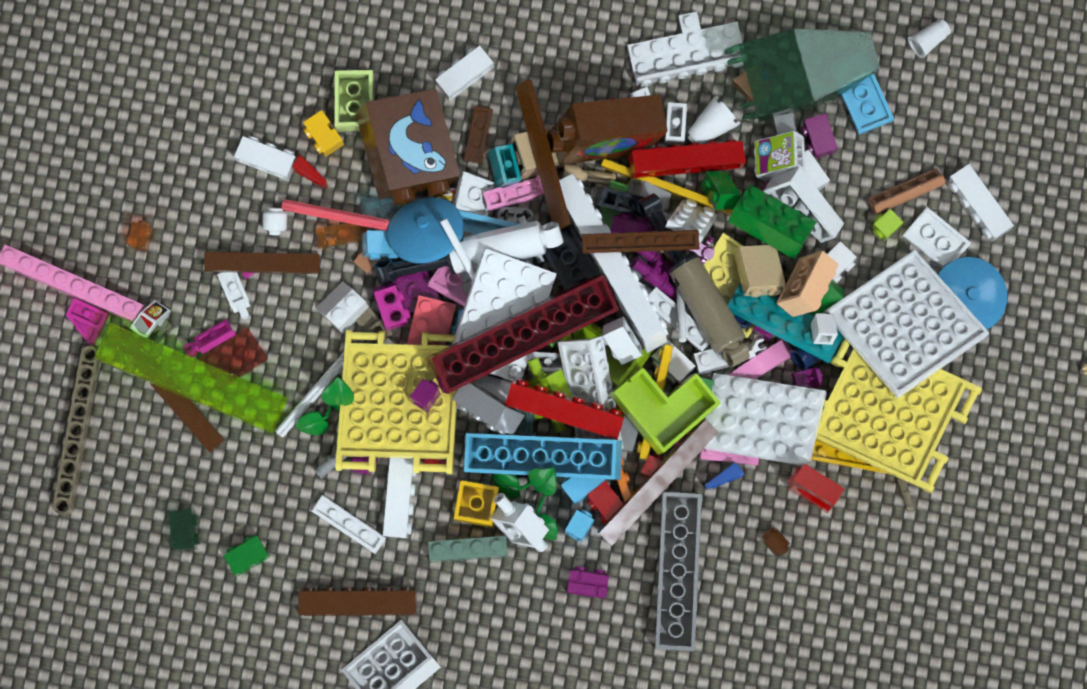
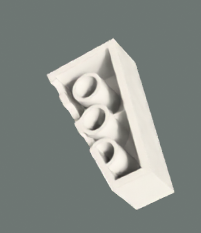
M800 167L773 176L763 192L771 194L777 200L815 220L817 223L811 234L821 243L835 238L844 224Z

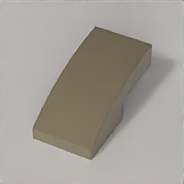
M369 307L355 320L365 332L378 333L379 331H385V340L393 334L391 331L386 330L384 323Z

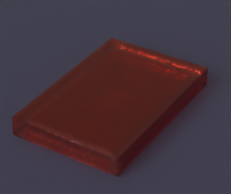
M246 327L199 359L218 388L223 390L269 358L249 328Z

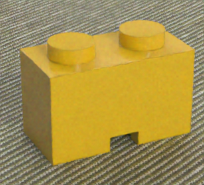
M322 110L303 122L305 126L303 131L309 139L313 138L315 141L313 146L319 154L323 153L327 157L344 145L335 128L330 129L332 127L330 121Z

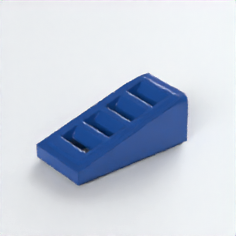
M734 462L706 483L704 488L706 491L742 478L745 474L738 464Z

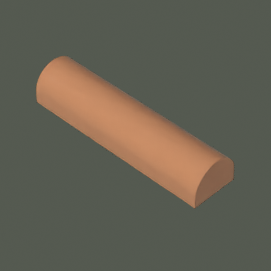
M935 168L867 199L873 213L877 215L945 185V179Z

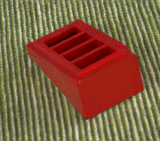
M299 155L292 166L294 172L327 189L328 183L326 179Z

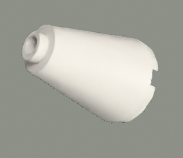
M717 95L713 97L688 131L690 134L688 139L692 143L705 144L741 124L739 121L736 123L733 121L736 117L722 101L719 103L716 101L719 98Z

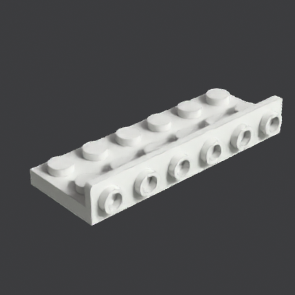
M738 22L627 45L636 86L641 85V87L650 86L653 82L658 81L659 83H666L672 78L685 79L691 74L704 75L710 70L718 72L725 70V67L729 66L737 68L747 62V55L744 51Z
M598 336L593 339L562 340L558 342L564 377L572 396L582 397L585 399V402L591 404L593 401L601 403L607 409H611V407L616 408L615 401L609 395L613 389L603 337ZM574 427L576 438L616 440ZM621 431L618 440H622Z

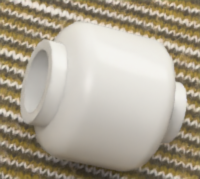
M268 208V211L263 212V229L269 231V235H280V231L287 229V213L283 211V208Z

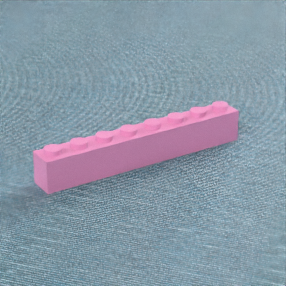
M4 245L0 253L1 266L131 323L146 308L141 303L10 246Z

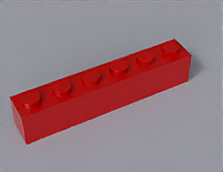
M735 139L727 140L724 143L710 141L707 144L701 145L699 143H691L688 146L675 144L668 148H663L662 146H655L645 150L644 148H635L628 156L632 179L742 169L746 163L743 142L736 141Z
M513 379L505 405L618 440L625 417L622 410L614 407L607 409L598 402L593 401L591 404L585 402V399L579 396L568 397L565 396L566 393L563 391L555 390L552 392L547 390L546 386L540 384L533 386L528 384L527 380Z

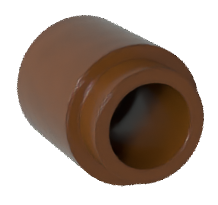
M772 527L762 536L763 543L775 556L778 554L783 556L790 549L788 547L789 541L778 529L775 530Z

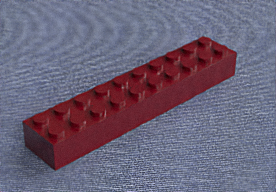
M595 275L428 356L427 360L442 393L449 394L618 311L619 308L605 276Z

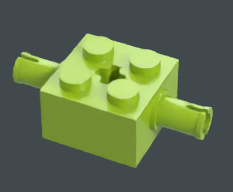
M538 357L527 361L533 378L527 380L528 384L533 386L540 384L546 386L547 390L552 392L555 390L563 391L566 393L565 396L573 398L562 369L544 373ZM533 414L535 420L544 418L542 416ZM551 419L555 433L567 429L565 423Z

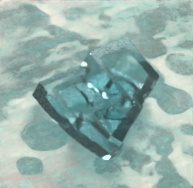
M378 196L361 198L359 205L361 215L387 219L389 221L401 208V205L393 204L392 197L379 200Z

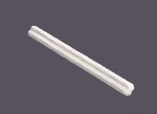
M344 352L278 426L276 433L279 436L284 437L297 420L321 395L324 388L343 369Z

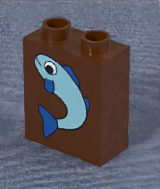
M437 89L365 102L355 112L379 200L392 197L394 205H401L415 200V192L427 190L429 198L451 192L450 184L461 175Z

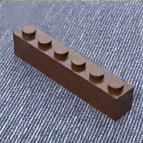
M331 587L323 588V591H315V588H304V591H299L298 615H417V592L412 591V587H401V591H393V587H382L381 591H374L373 587H363L362 591H354L352 587H344L342 591H335V588Z

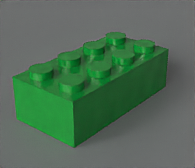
M751 184L736 204L728 220L729 223L794 260L817 223L815 220Z

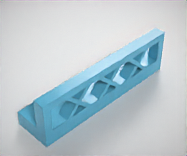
M459 210L464 222V231L470 232L472 235L519 225L518 223Z

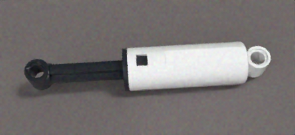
M532 221L462 237L460 243L472 266L477 270L484 248L517 260L544 255L546 247L554 248L561 245L563 238L557 222H549L541 226L540 222ZM455 249L447 256L429 263H412L405 260L392 262L390 259H385L374 264L380 285L391 284L397 280V277L449 266L453 275L467 272Z

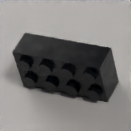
M572 224L560 230L563 238L561 245L554 248L546 247L545 256L565 290L595 275H601L590 255L582 253V242Z

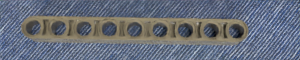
M86 346L81 351L54 495L53 509L62 516H68L74 510L98 380L101 353L93 346ZM94 351L95 357L92 360H88V353ZM91 370V377L84 379V372ZM83 389H88V395L81 398L80 392ZM84 407V415L77 416V410ZM77 426H81V433L79 435H74V428ZM73 445H77L78 451L75 454H70V448ZM69 464H74L75 466L72 473L66 472ZM70 483L71 489L68 492H63L64 484ZM62 502H67L68 507L65 511H60L59 509Z

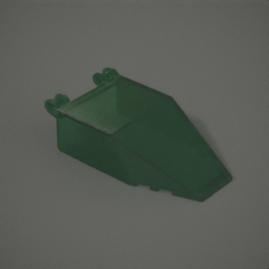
M790 29L736 44L724 50L725 54H732L737 51L738 54H741V57L732 58L727 63L732 65L743 62L753 101L740 104L739 106L740 109L755 106L757 112L747 113L742 117L743 120L757 119V122L773 119L774 116L795 113L831 103L837 97L881 69L870 32Z

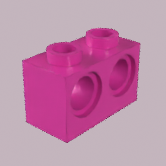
M396 285L374 292L387 331L409 324L407 319L411 317L408 308H403L401 301L405 299L401 289L397 290ZM394 295V302L387 303L385 301L386 296ZM393 313H400V320L393 321L391 319Z

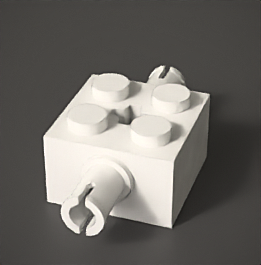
M504 493L498 494L494 498V502L499 507L490 519L511 543L533 547L539 552L544 551L547 543L543 538L549 531L544 525V520L533 512L534 509L526 503L519 504L515 501L510 502Z

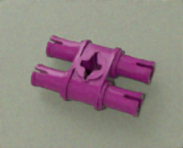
M658 251L637 252L647 260V264L639 257H636L632 260L630 266L642 275L644 281H648L654 288L657 287L671 300H674L677 297L676 287L668 280L669 278L671 279L668 270L674 266L673 262L668 261Z

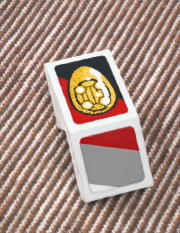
M155 300L140 312L130 329L147 340L157 325L161 326L171 310Z

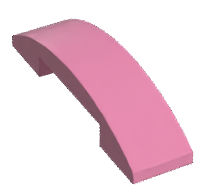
M537 175L536 178L483 192L488 211L539 198L544 196L540 176Z
M781 340L737 368L729 376L756 380L791 358L790 350L792 348L787 341Z

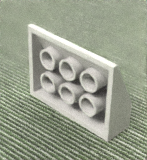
M400 620L341 671L356 689H416L441 667L405 623Z

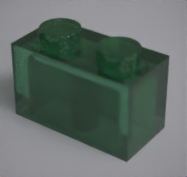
M192 509L169 511L171 550L174 552L198 550L197 545L200 544V535L196 533V525H199L198 514H195V511Z

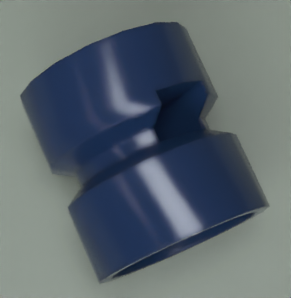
M796 346L790 350L791 359L801 370L805 371L814 364V361L820 360V358Z

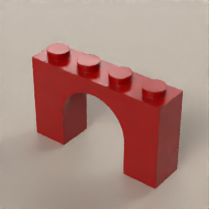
M805 463L802 467L797 466L787 482L790 484L788 487L790 491L825 513H828L831 507H834L845 489Z

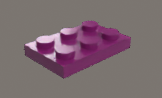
M427 271L401 276L391 284L373 288V291L376 292L396 285L397 290H402L405 299L401 301L403 308L407 307L410 315L415 312L419 295L440 300L436 290L428 286L431 279ZM388 295L385 298L387 303H392L395 300L394 295ZM398 312L393 313L391 316L393 321L400 320L401 314Z

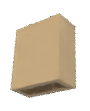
M770 245L739 246L734 257L744 296L758 297L760 295L776 296L781 294L786 283L777 249Z

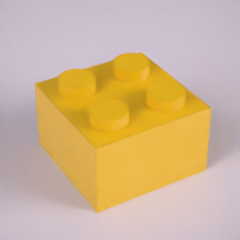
M460 481L454 520L493 528L494 522L490 518L496 511L497 504L494 502V498L499 494V487Z

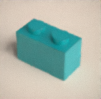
M512 144L494 147L488 152L497 188L511 186L522 180Z

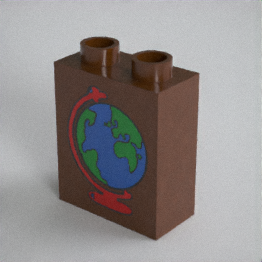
M658 94L573 103L562 117L558 119L557 123L551 128L552 130H548L547 138L551 152L557 153L559 165L628 157L635 148L651 149L668 131L661 96Z

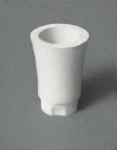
M938 19L921 31L909 36L908 43L917 56L925 58L933 48L946 39V36L951 33V29L946 21Z

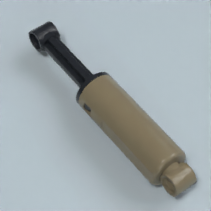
M655 193L636 201L638 213L642 218H648L655 231H673L665 227L667 220L661 212L662 203ZM684 250L667 251L674 263V266L668 270V273L716 354L723 353L724 360L730 367L748 360L750 357L749 351L745 344L741 342L744 340L745 334L698 254L688 257Z

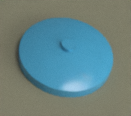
M435 197L417 199L404 205L395 213L388 226V240L392 250L401 259L412 263H429L447 256L454 250V247L440 221L447 218L460 242L464 233V222L460 211L451 202Z
M963 257L946 264L937 273L986 329L991 328L1000 320L1007 305V288L1001 274L990 263L979 258Z

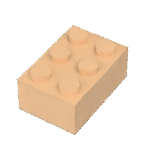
M823 250L800 257L777 304L792 317L818 310L823 296L829 289L830 281L836 275V269L839 264Z

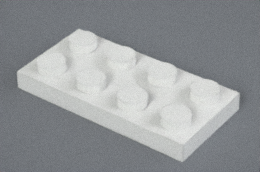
M683 199L669 218L665 227L673 231L699 230V243H701L718 215L708 207L703 208L697 205L693 200Z

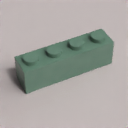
M506 536L428 542L430 563L508 557Z

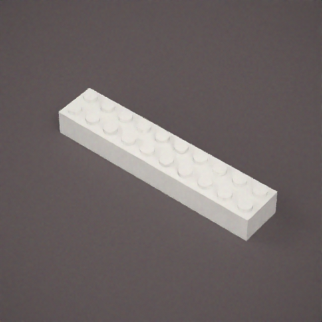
M572 173L559 180L570 222L581 242L582 234L611 233L607 224H603L599 210L597 208L594 209L590 195L588 193L585 194L580 178L576 179ZM621 252L588 253L600 274L605 276L612 295L645 351L649 353L667 343V326L662 317H658L656 313L658 311L654 303L649 302L645 288L643 286L640 287L638 276L634 270L631 271L626 256L622 255Z

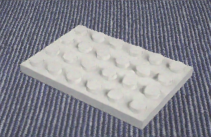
M484 248L452 345L549 298L556 273ZM530 354L490 374L513 381V379L517 380V378L522 379Z
M713 374L712 380H714L712 392L721 404L704 419L719 433L704 449L797 465L805 463L810 467L826 397L825 390Z

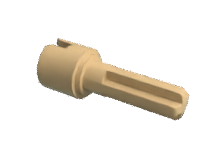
M565 164L562 179L573 173L576 179L580 178L583 182L609 185L611 180L616 182L615 174L581 170L580 166Z

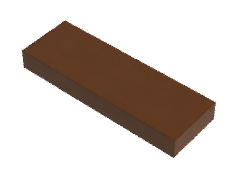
M474 106L463 161L482 165L493 109Z

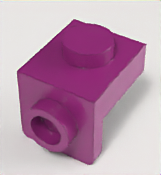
M809 368L805 371L791 373L794 386L806 388L823 387L824 377L819 368Z

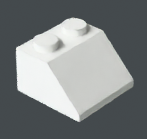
M342 281L316 309L343 334L369 306L362 297Z

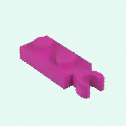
M225 319L194 337L195 342L187 343L183 348L189 359H191L199 351L203 354L236 334L228 320Z

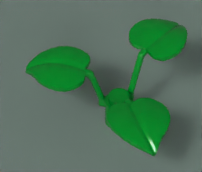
M337 376L332 383L324 388L321 394L322 400L329 405L326 414L322 417L320 412H308L297 420L295 428L309 435L325 433L329 428V423L326 419L332 407L335 410H340V405L348 406L353 403L354 393L351 388Z
M554 467L530 470L528 473L530 482L523 486H519L518 478L512 474H493L492 479L496 487H499V492L504 493L507 498H518L520 490H524L530 485H533L537 492L543 493L536 510V515L544 520V525L549 529L544 539L557 540L558 526L555 520L549 515H540L545 497L553 495L557 489Z

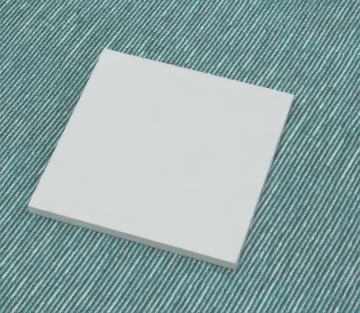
M913 250L824 311L826 314L835 315L837 330L897 399L989 335L987 329L916 250Z

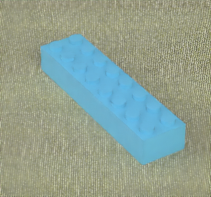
M466 433L464 472L528 475L530 470L534 468L554 467L556 477L620 480L622 440Z

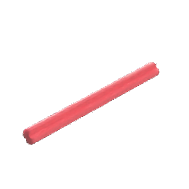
M284 200L282 202L283 211L384 231L388 230L390 223L387 219L291 200Z

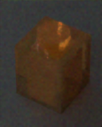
M138 220V223L132 222L127 240V245L130 248L144 251L149 250L153 228L149 226L148 222Z

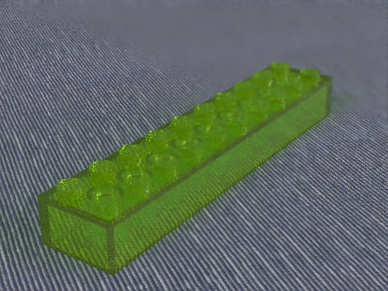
M113 323L109 324L94 357L96 361L273 436L289 401L287 397Z

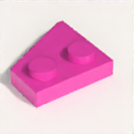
M74 298L66 316L87 343L94 347L109 314Z

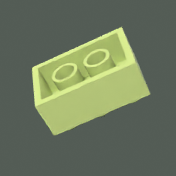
M373 70L335 71L336 131H360L355 112L365 102L374 101Z

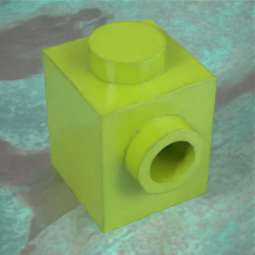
M890 209L884 215L880 213L873 220L875 222L872 226L873 233L878 239L882 238L886 241L904 222Z

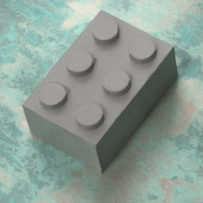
M469 383L459 388L452 399L458 403L457 407L471 413L474 419L480 422L483 421L486 423V427L503 435L505 433L513 435L525 416L515 408L505 405L506 402L485 388L474 383Z

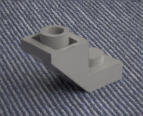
M631 178L628 184V192L644 197L655 193L662 203V211L665 210L672 195L670 192L647 181Z

